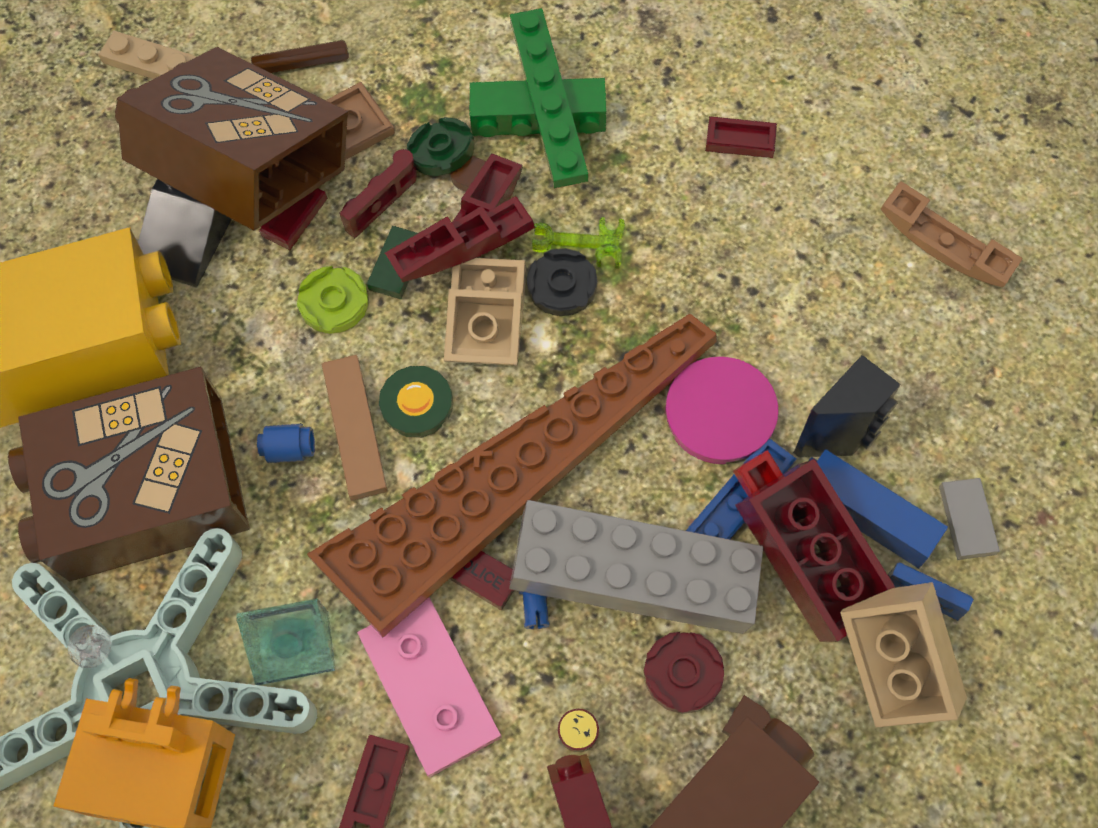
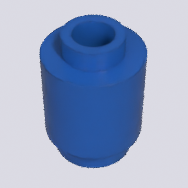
M302 423L265 426L263 434H258L257 436L259 456H265L267 463L304 461L306 457H312L315 453L313 428L304 427Z

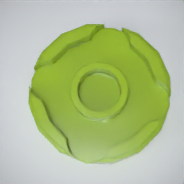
M326 266L311 272L301 282L298 290L297 308L305 323L314 330L327 334L344 332L356 326L365 316L369 305L368 291L360 275L350 268L342 266L341 268Z

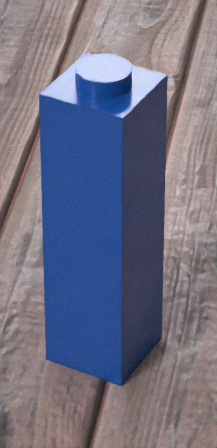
M825 449L816 461L859 530L919 569L929 558L948 526Z

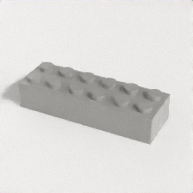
M527 500L522 516L509 589L743 634L755 624L763 546Z

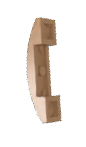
M900 181L881 207V211L891 223L914 244L951 268L979 281L1004 287L1023 258L993 239L987 245L927 208L926 206L930 199Z

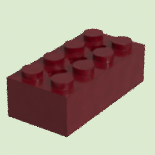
M815 458L796 465L735 504L760 546H763L765 555L820 642H838L847 636L840 613L842 609L889 589L896 588ZM793 510H795L799 516V518L795 520L792 516ZM815 544H817L820 552L816 554L814 551ZM837 579H839L841 583V586L839 587L836 586Z

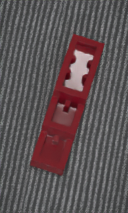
M514 196L489 212H486L483 206L453 223L447 216L385 252L401 281L406 282L435 274L475 259L509 243L536 227L533 219L517 196Z

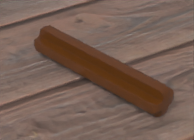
M338 40L254 55L251 57V64L269 73L347 60L349 53L346 42Z

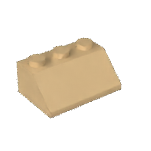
M933 582L892 588L842 609L840 613L875 727L958 720L967 696Z

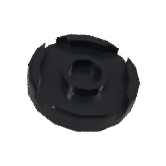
M567 248L552 249L545 252L543 257L538 260L536 259L530 265L527 274L528 295L534 305L547 314L555 316L574 315L584 310L593 301L598 284L596 269L593 264L586 260V256L579 251Z

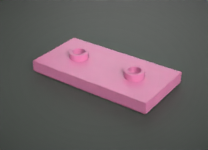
M430 597L383 638L371 625L357 632L429 778L502 738Z

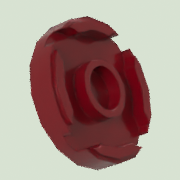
M692 632L669 633L657 640L647 653L643 670L645 685L654 701L666 710L681 714L699 712L712 704L722 689L724 680L722 656L714 644L700 634Z

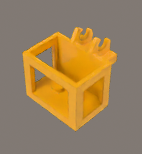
M128 678L125 680L123 699V691L116 689L111 691L108 702L86 698L53 807L86 816L151 828H211L235 734L212 720L178 715L181 690L178 686L171 685L168 687L167 701L166 698L156 697L151 710L136 707L138 679ZM197 800H198L196 812H195V814H194L195 807H196V803H197Z

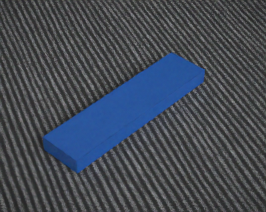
M768 439L760 449L745 460L747 462L768 450L784 474L794 465L797 458L773 440ZM735 474L686 531L732 539L745 523L735 504L748 497Z

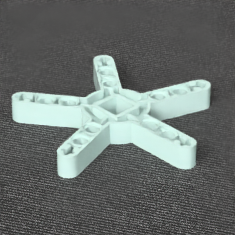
M219 528L204 532L145 630H129L112 635L53 573L37 563L24 564L18 568L12 579V587L15 593L81 664L73 680L70 701L0 737V791L69 755L86 698L108 702L110 693L113 689H116L115 687L124 683L128 678H134L147 670L151 675L159 697L166 698V701L168 687L172 685L181 688L178 715L212 720L222 725L293 734L304 733L314 726L317 719V709L315 704L302 692L291 689L200 678L197 667L188 655L189 650L242 558L240 546L228 532ZM217 549H220V550H224V551H223V553H221V552L216 551V550H217ZM208 564L214 570L211 571L206 565ZM201 578H207L206 586L199 592H193L194 584ZM39 583L48 592L41 595L38 593L36 584ZM67 604L68 607L64 615L56 619L59 608ZM186 612L185 622L181 626L173 628L174 618L178 614ZM92 630L93 634L89 642L81 646L80 641L84 633ZM218 693H223L222 705L215 711H209L208 703L210 699ZM256 698H263L264 705L260 713L249 717L247 714L249 704ZM154 701L140 708L151 710ZM297 705H299L303 709L302 714H295L292 719L284 712L278 711V706L284 710H296ZM66 723L67 731L65 736L61 740L56 741L55 734L57 729ZM27 743V755L18 762V751ZM119 822L120 828H141L139 825Z

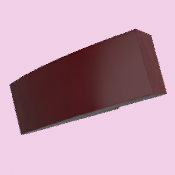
M491 153L461 198V209L452 223L483 206L486 212H489L511 199L523 165Z

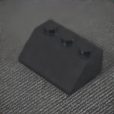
M861 355L811 409L793 453L799 458L820 457L826 449L836 456H853L861 446L868 449L881 434V428L890 418L888 415L898 404L894 396L901 384L865 356Z

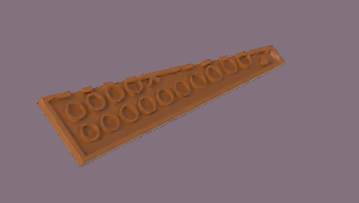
M692 314L686 315L651 337L645 344L639 345L626 353L624 359L609 369L605 366L594 373V378L579 388L576 386L570 388L563 393L564 397L549 407L543 405L468 452L457 462L449 464L435 473L433 480L418 489L414 486L401 494L403 498L385 510L381 507L369 515L371 519L353 530H350V528L344 530L307 554L308 557L382 638L385 637L518 519L524 512L527 500L537 502L668 386L685 368L694 363L717 342V334Z

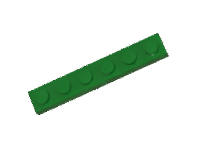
M539 8L510 14L511 28L554 189L588 182L587 166L543 9Z

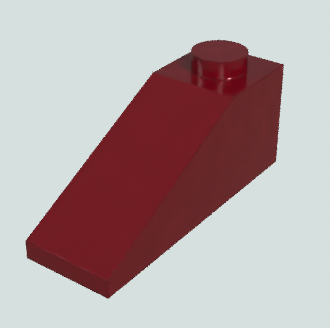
M587 754L580 756L567 755L558 759L555 764L547 766L564 828H612Z

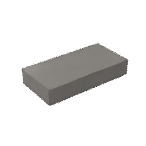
M981 479L942 482L939 489L957 560L997 555L1000 550Z

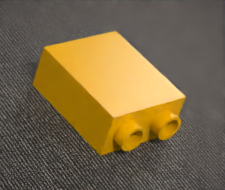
M130 227L0 262V428L19 423V416L169 375L165 349L181 345V337L176 318L169 303L159 304L158 296L173 292L172 279L162 253L155 251L143 254Z

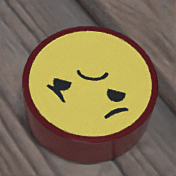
M579 708L572 709L561 717L558 724V736L563 746L573 752L587 751L595 745L598 739L599 725L594 715L589 711Z

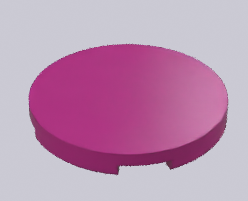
M709 357L690 364L672 382L667 394L665 407L668 426L678 445L693 457L713 464L739 461L760 449L772 437L779 412L777 397L768 379L752 365L730 357Z

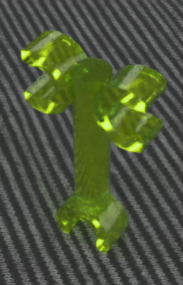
M601 217L598 225L599 235L553 232L552 228L546 223L535 224L534 235H543L546 238L543 240L532 239L533 251L546 252L552 245L597 249L595 254V264L597 267H601L603 257L612 256L615 259V268H620L622 252L619 248V240L624 236V219H619L617 229L608 230L605 227V218Z

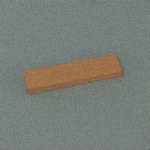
M353 355L321 363L350 500L353 501L388 492L358 356Z

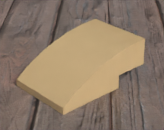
M475 258L452 267L451 289H449L444 362L517 366L527 267L525 260Z

